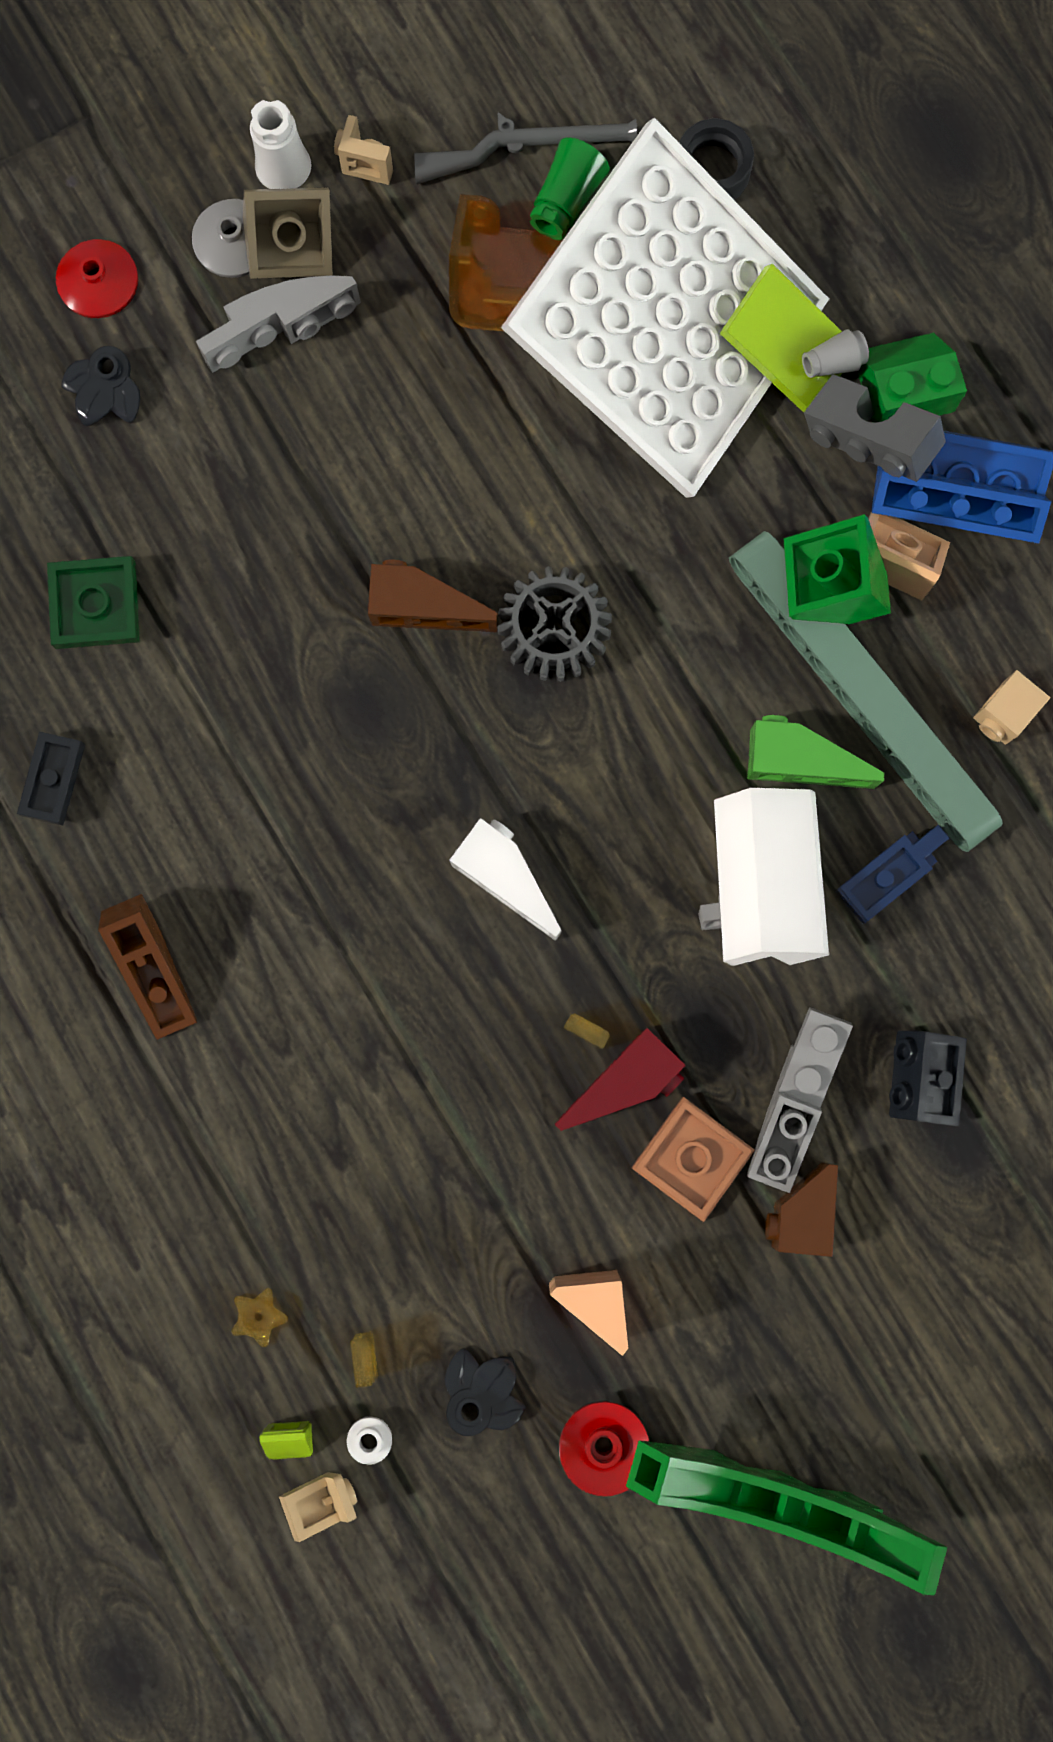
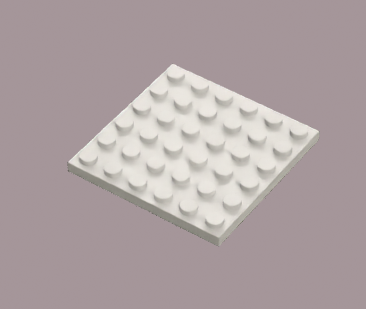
M653 118L642 128L501 328L681 494L688 498L694 497L772 384L719 334L764 267L773 263L821 311L829 298L681 144Z

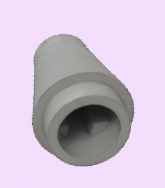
M849 329L840 332L810 351L803 353L802 365L806 375L809 378H813L815 376L858 371L861 365L866 364L869 359L867 341L859 330L851 332Z

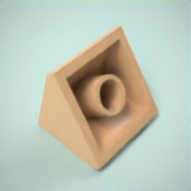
M871 512L868 519L887 571L888 585L922 601L941 575L950 542L900 518Z
M617 1270L555 1276L549 1283L550 1295L623 1356L628 1350L622 1281Z

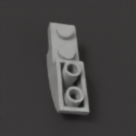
M330 275L300 278L264 287L223 306L229 322L200 338L196 343L205 362L213 373L220 368L233 366L240 360L242 355L250 350L270 344L277 334L284 332L291 344L300 339H309L320 330L321 326L335 318L341 319L348 316L361 303L357 283L352 276Z
M809 1007L794 1045H791L768 1107L747 1176L749 1178L790 1193L821 1116L822 1110L820 1107L853 1025L851 1022Z

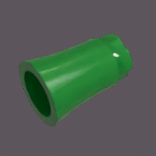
M566 137L559 141L553 163L534 201L535 207L530 214V224L540 234H544L553 240H562L568 229L575 224L595 189L609 173L610 167L607 160L596 148L582 140Z

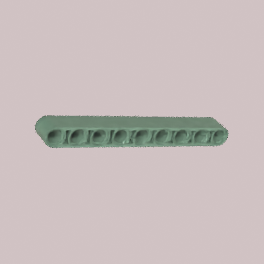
M763 531L729 557L730 564L739 579L956 846L965 852H969L1002 826V819L995 807L845 624L794 620L789 617L785 550L770 533Z

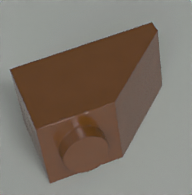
M821 1162L793 1186L790 1193H785L775 1202L774 1213H768L766 1218V1240H772L773 1249L784 1253L833 1257L838 1165Z

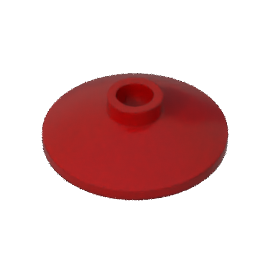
M93 239L77 244L63 256L56 272V287L63 302L73 312L88 318H105L120 312L131 302L138 287V271L131 255L123 247L112 241ZM99 268L97 274L87 275L91 270Z
M608 1401L590 1403L572 1414L564 1425L559 1441L560 1461L572 1483L586 1493L596 1496L618 1495L629 1489L626 1487L638 1441H649V1438L641 1420L627 1407ZM601 1437H606L612 1442V1447L607 1452H599L595 1448L596 1441Z

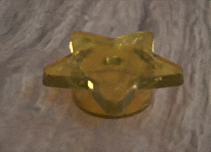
M270 1288L265 1289L255 1299L243 1296H236L234 1299L239 1312L238 1320L231 1331L234 1336L248 1335L254 1337L261 1347H266L271 1330L288 1321V1316L274 1307L273 1292ZM256 1313L262 1315L261 1321L255 1320L254 1315Z

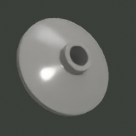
M227 199L212 204L200 214L192 231V245L198 260L207 270L222 277L238 278L249 275L243 228V200ZM237 228L233 234H224L228 229Z

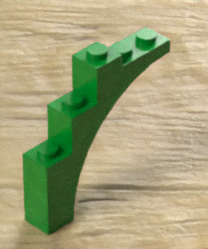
M638 1441L626 1487L656 1505L713 1514L777 1532L857 1562L923 1595L936 1594L947 1546L884 1515L883 1509L849 1492L813 1488L782 1471L745 1467L715 1450Z

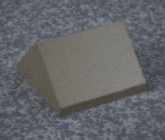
M329 188L244 190L243 228L250 279L333 276Z

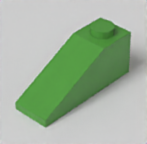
M763 716L762 721L756 720L750 729L747 779L875 789L884 781V772L800 723H788V718L785 716Z

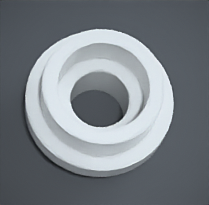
M370 1416L359 1419L352 1425L347 1435L349 1453L356 1461L362 1464L372 1465L382 1461L388 1455L392 1446L390 1428L383 1420L377 1417ZM365 1434L374 1435L377 1439V1446L373 1449L365 1448L361 1443V1437Z

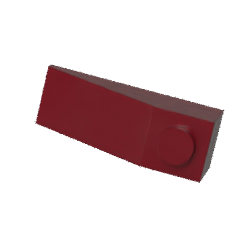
M646 1028L566 1110L554 1125L560 1131L653 1099L660 1092L667 1097L683 1081L684 1077L679 1072L686 1065Z

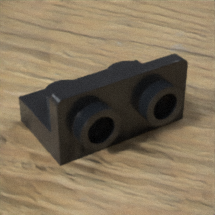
M924 1031L897 1032L896 1045L894 1047L892 1088L889 1094V1116L891 1118L959 1126L967 1038Z

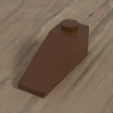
M385 560L382 562V565L371 564L368 616L372 626L498 632L496 611L414 566H408L406 562L401 560Z
M142 894L102 910L98 930L156 1040L197 1023V1018L165 940Z

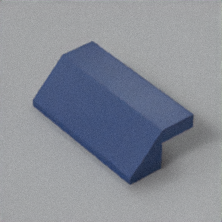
M944 431L946 443L917 482L904 476L899 478L893 477L886 473L882 467L877 466L872 513L1028 542H1040L1051 501L1045 494L1053 470V450Z

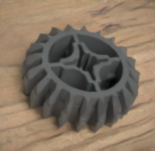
M549 566L545 568V578L539 579L535 571H531L528 573L530 585L517 580L514 583L517 594L506 593L504 595V602L509 607L499 608L498 617L505 622L497 626L498 635L507 637L501 643L503 651L515 650L511 656V663L513 665L520 664L525 659L527 660L524 666V673L527 675L533 673L536 667L541 668L540 680L546 681L549 670L556 671L557 681H564V669L568 668L574 677H579L581 675L579 662L588 668H593L595 666V659L592 654L604 655L606 647L601 641L610 640L611 630L604 626L611 623L612 614L602 611L607 607L608 600L606 597L594 598L598 592V585L596 583L590 584L585 588L583 587L585 582V575L583 573H579L573 581L569 579V569L567 567L562 568L561 577H553V570ZM556 595L566 597L567 599L555 604L549 602L544 597ZM529 606L533 610V617L537 620L538 624L532 629V636L526 640L521 633L519 623L524 611ZM581 609L586 613L590 625L589 632L582 642L576 638V631L571 625L577 619V613ZM550 618H554V622L556 618L562 620V629L556 630L554 625L553 630H549L547 628V620ZM555 644L568 652L551 654L540 650L547 645Z

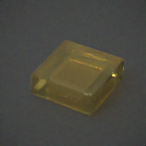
M575 1013L570 1015L563 1028L599 1049L604 1048L610 1037L608 1031Z
M371 1332L355 1334L350 1341L356 1388L372 1386L378 1376L373 1334L371 1335Z

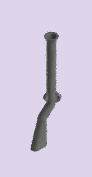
M498 112V130L486 135L472 150L414 153L415 182L417 185L479 166L499 147H507L511 153H519L522 151L523 146L559 144V141L566 137L576 138L586 143L633 142L637 137V120L634 119L629 123L515 129L514 122Z

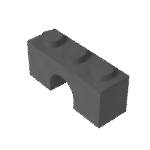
M832 374L804 412L811 438L822 447L829 448L832 446L846 452L852 459L858 462L868 461L880 466L893 477L899 478L904 476L917 482L946 443L941 416L903 402L897 412L889 419L871 423L869 420L875 413L868 388Z

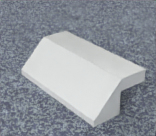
M748 788L715 799L723 962L735 966L772 956L782 962L793 965L828 956L829 949L815 792L810 789Z

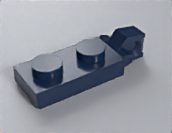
M939 825L932 828L920 839L912 831L907 836L904 835L835 891L862 924H864L933 869L932 866L938 861L931 853L946 842L949 837Z

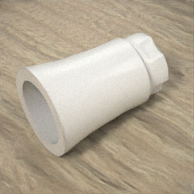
M262 100L251 110L253 118L250 123L257 177L269 189L298 188L307 180L310 174V156L301 142L295 120L286 105L279 100L273 102Z

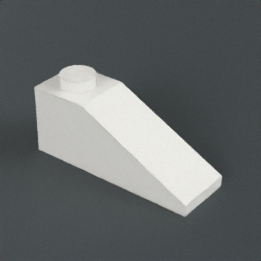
M480 818L451 857V866L556 941L561 934V929L516 843L511 840L514 834L494 819L489 825Z

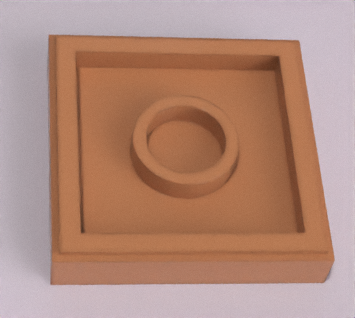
M682 1097L631 1168L704 1222L755 1149L689 1100Z

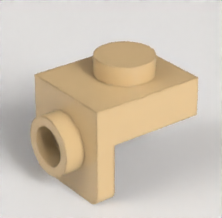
M327 1472L279 1496L294 1541L301 1542L340 1521L349 1523L357 1518L353 1505L357 1503L355 1491L347 1478L343 1479L341 1474Z

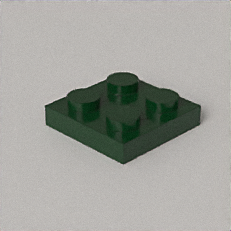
M132 556L47 563L51 645L55 649L140 642L136 561Z

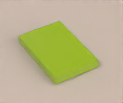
M772 263L764 267L719 334L802 412H805L831 375L809 378L802 365V355L842 331Z

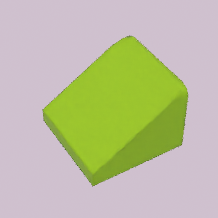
M301 1421L268 1424L260 1434V1444L269 1459L310 1457L313 1453L312 1423Z

